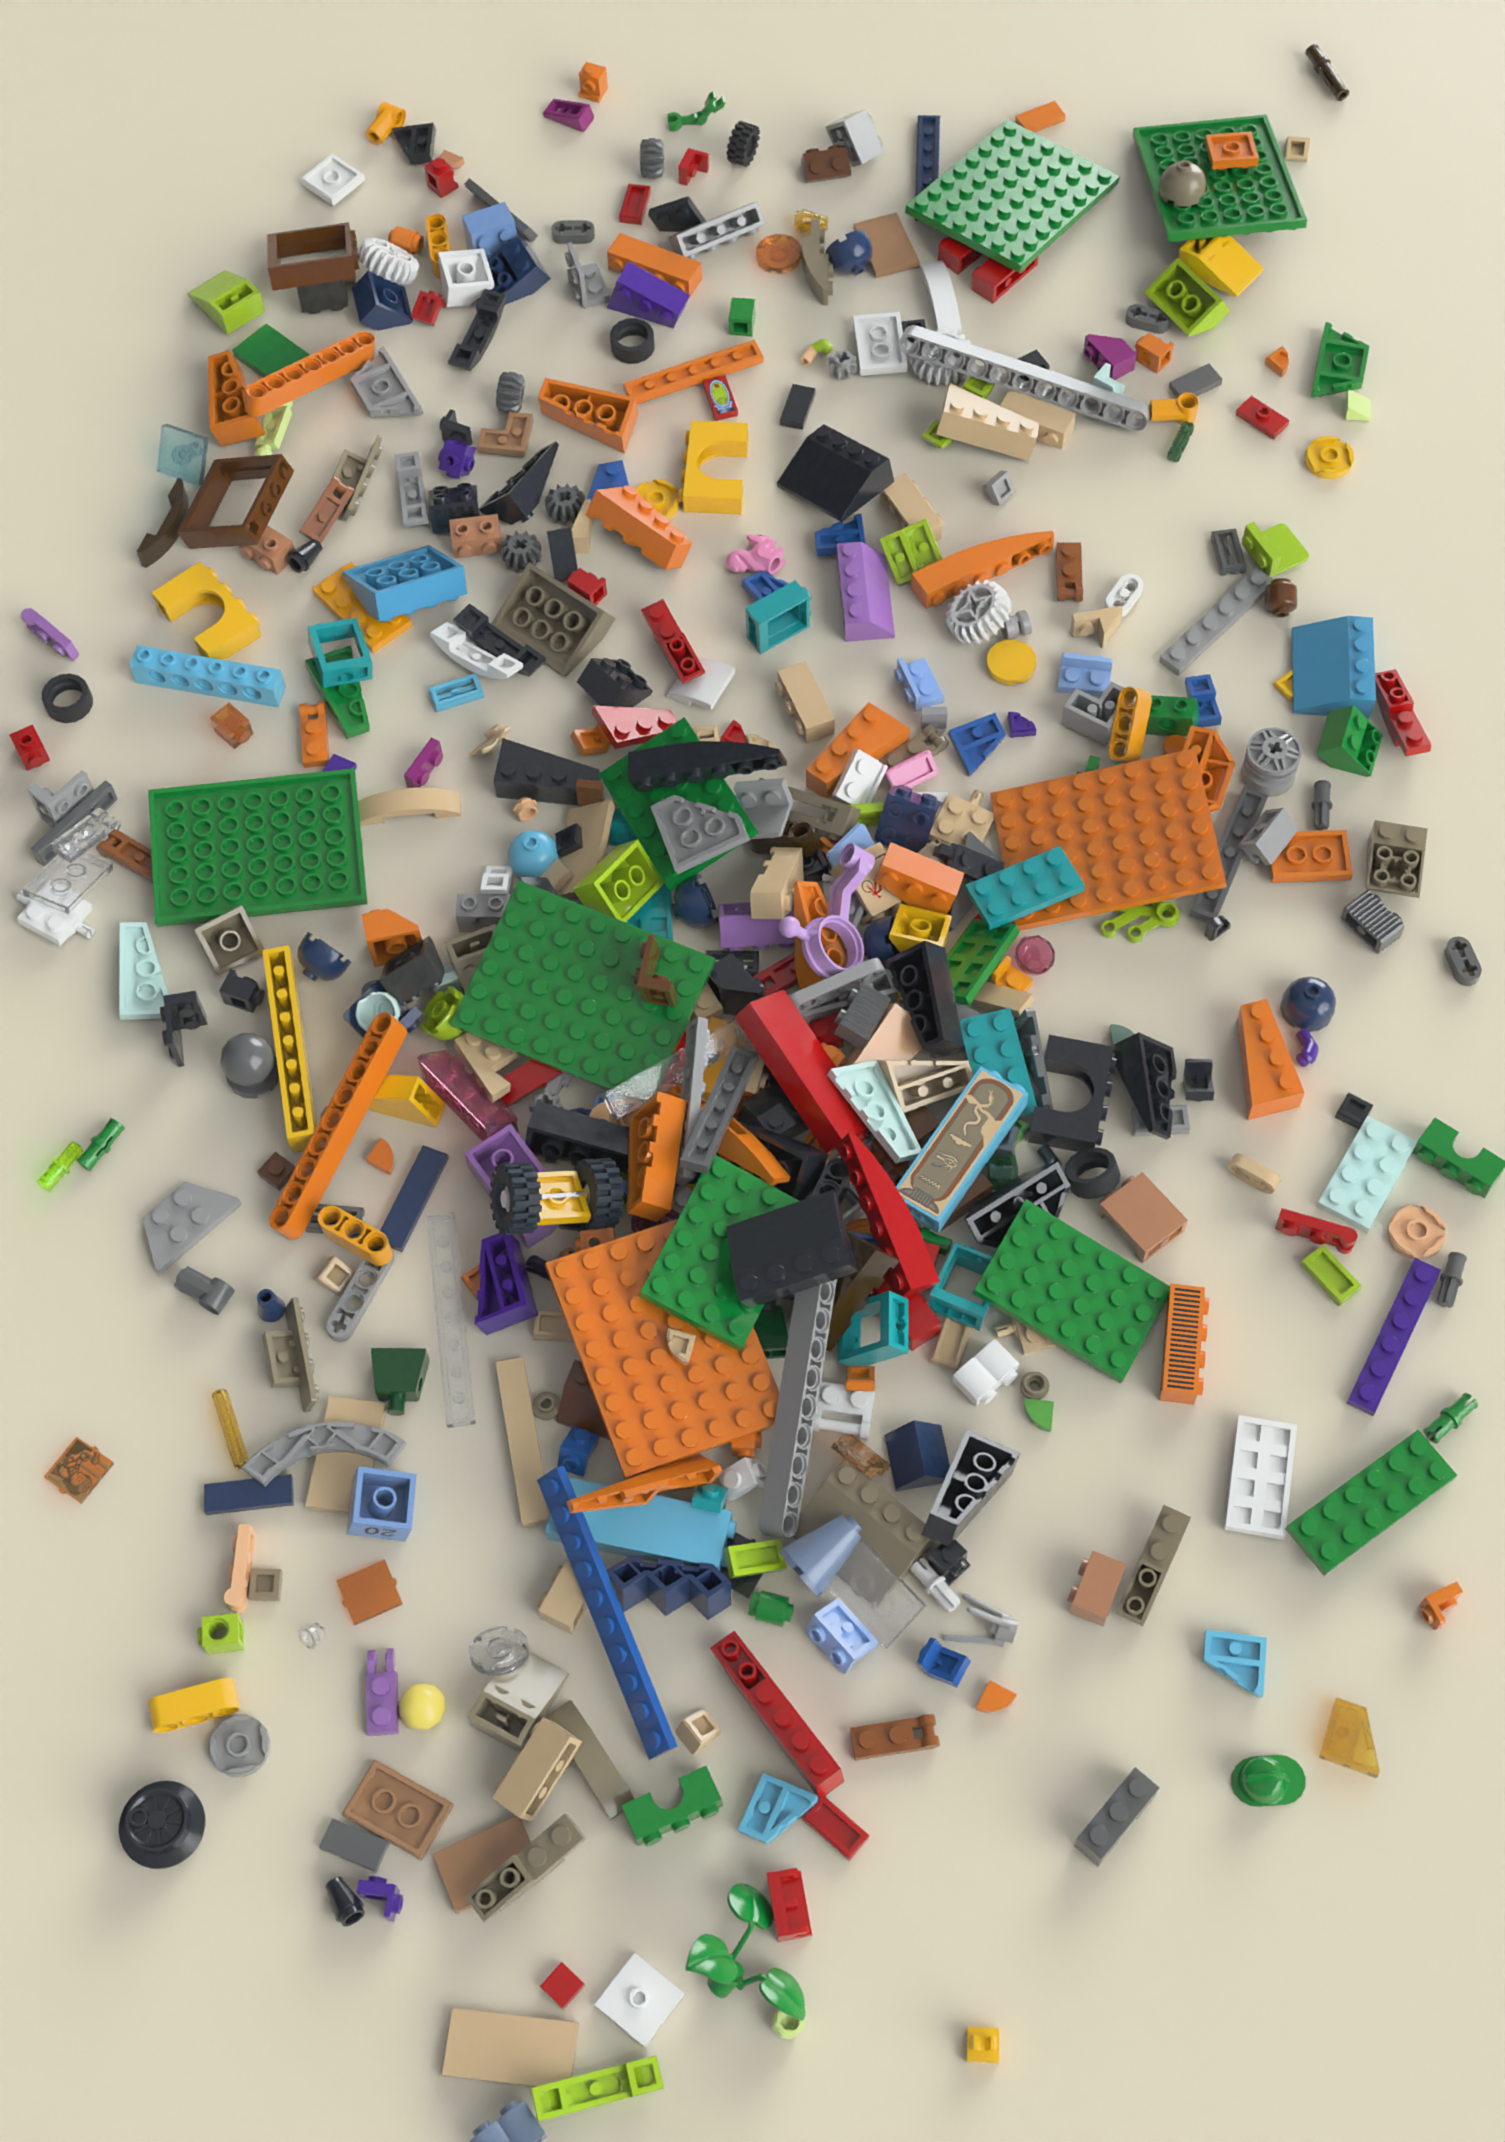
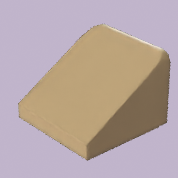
M1287 136L1284 160L1307 162L1310 138Z
M332 1256L328 1258L313 1280L335 1294L340 1295L349 1284L355 1271L337 1257Z
M703 1708L682 1720L675 1733L693 1755L718 1737L722 1730Z

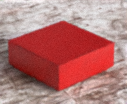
M561 1962L540 1985V1988L564 2010L583 1989L585 1984Z

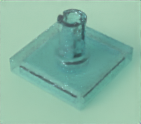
M170 424L162 425L157 472L174 478H181L183 481L198 486L201 485L204 480L209 438Z

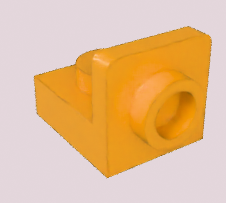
M1006 956L991 973V983L1027 992L1032 986L1033 979L1011 966L1012 958Z

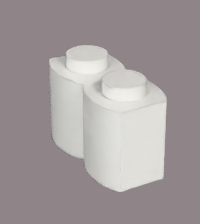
M994 1339L953 1375L952 1382L975 1406L982 1402L987 1404L997 1395L995 1390L1002 1384L1008 1386L1017 1378L1019 1363Z

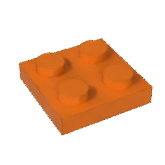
M1251 132L1205 136V145L1212 169L1224 170L1227 168L1258 166L1259 156Z

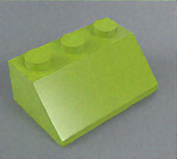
M1179 258L1144 292L1189 337L1214 329L1230 312L1224 301Z
M637 839L617 845L573 890L583 906L627 922L664 884V881Z

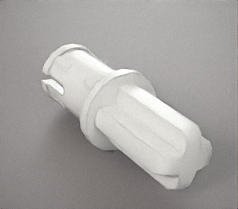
M925 1558L919 1559L920 1564L916 1561L910 1568V1571L926 1587V1593L932 1594L946 1612H952L957 1609L961 1603L960 1599L945 1583V1577L939 1576Z

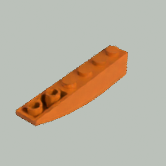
M1053 531L1026 533L1000 538L959 551L912 573L911 589L926 609L938 606L945 600L958 596L960 590L964 591L967 589L968 584L973 586L977 580L982 583L986 579L989 580L998 575H1003L1014 567L1024 565L1033 558L1047 554L1053 549L1054 533Z
M659 1084L657 1091L677 1098L681 1097L680 1085ZM702 1097L700 1108L703 1109L707 1100ZM732 1117L717 1151L719 1157L740 1165V1169L761 1177L760 1180L769 1185L775 1186L777 1183L789 1182L790 1176L772 1153L749 1130Z

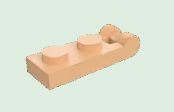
M239 1524L238 1534H234L232 1538V1550L235 1552L234 1562L229 1564L228 1578L232 1582L231 1588L224 1594V1601L234 1613L245 1611L248 1603L256 1532L250 1524Z

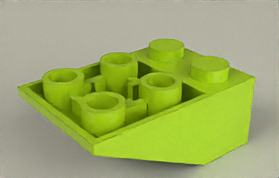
M226 270L187 293L227 335L265 312L260 291L246 278Z

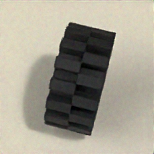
M738 121V124H735V129L731 131L732 136L729 137L730 142L727 144L728 150L726 155H728L727 160L729 162L747 167L750 165V161H753V155H756V148H758V141L760 140V136H758L760 130L756 125Z

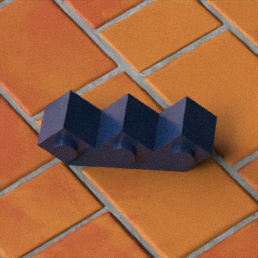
M628 1556L606 1570L623 1612L648 1598L665 1616L690 1602L709 1620L731 1606V1582L713 1564L700 1563V1567L683 1565V1561L658 1559L657 1563L641 1561V1557Z

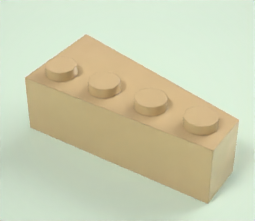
M950 383L942 406L936 434L1029 461L1037 439L1039 424Z

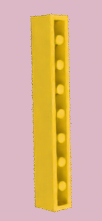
M289 945L265 949L262 952L286 1134L292 1152L295 1153L305 1150L317 1127L295 961Z

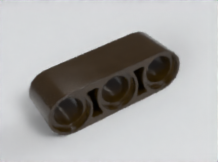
M787 821L781 837L750 839L748 841L752 851L758 854L770 855L772 847L802 848L803 857H808L816 853L819 848L811 825L800 821Z

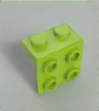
M1255 522L1245 526L1242 545L1261 570L1268 576L1273 577L1308 560L1309 553L1286 524L1280 523L1263 532Z

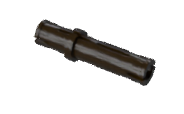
M1316 44L1310 45L1306 49L1305 54L1312 62L1314 71L1321 75L1336 100L1343 101L1348 97L1349 90L1332 68L1330 59L1324 56L1319 46Z

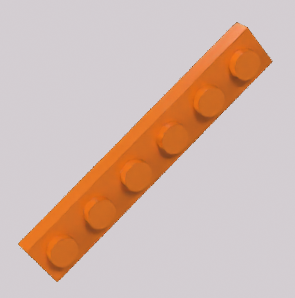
M751 340L623 383L624 391L627 396L635 397L638 405L701 384L703 380L728 375L764 363L763 354L756 341Z

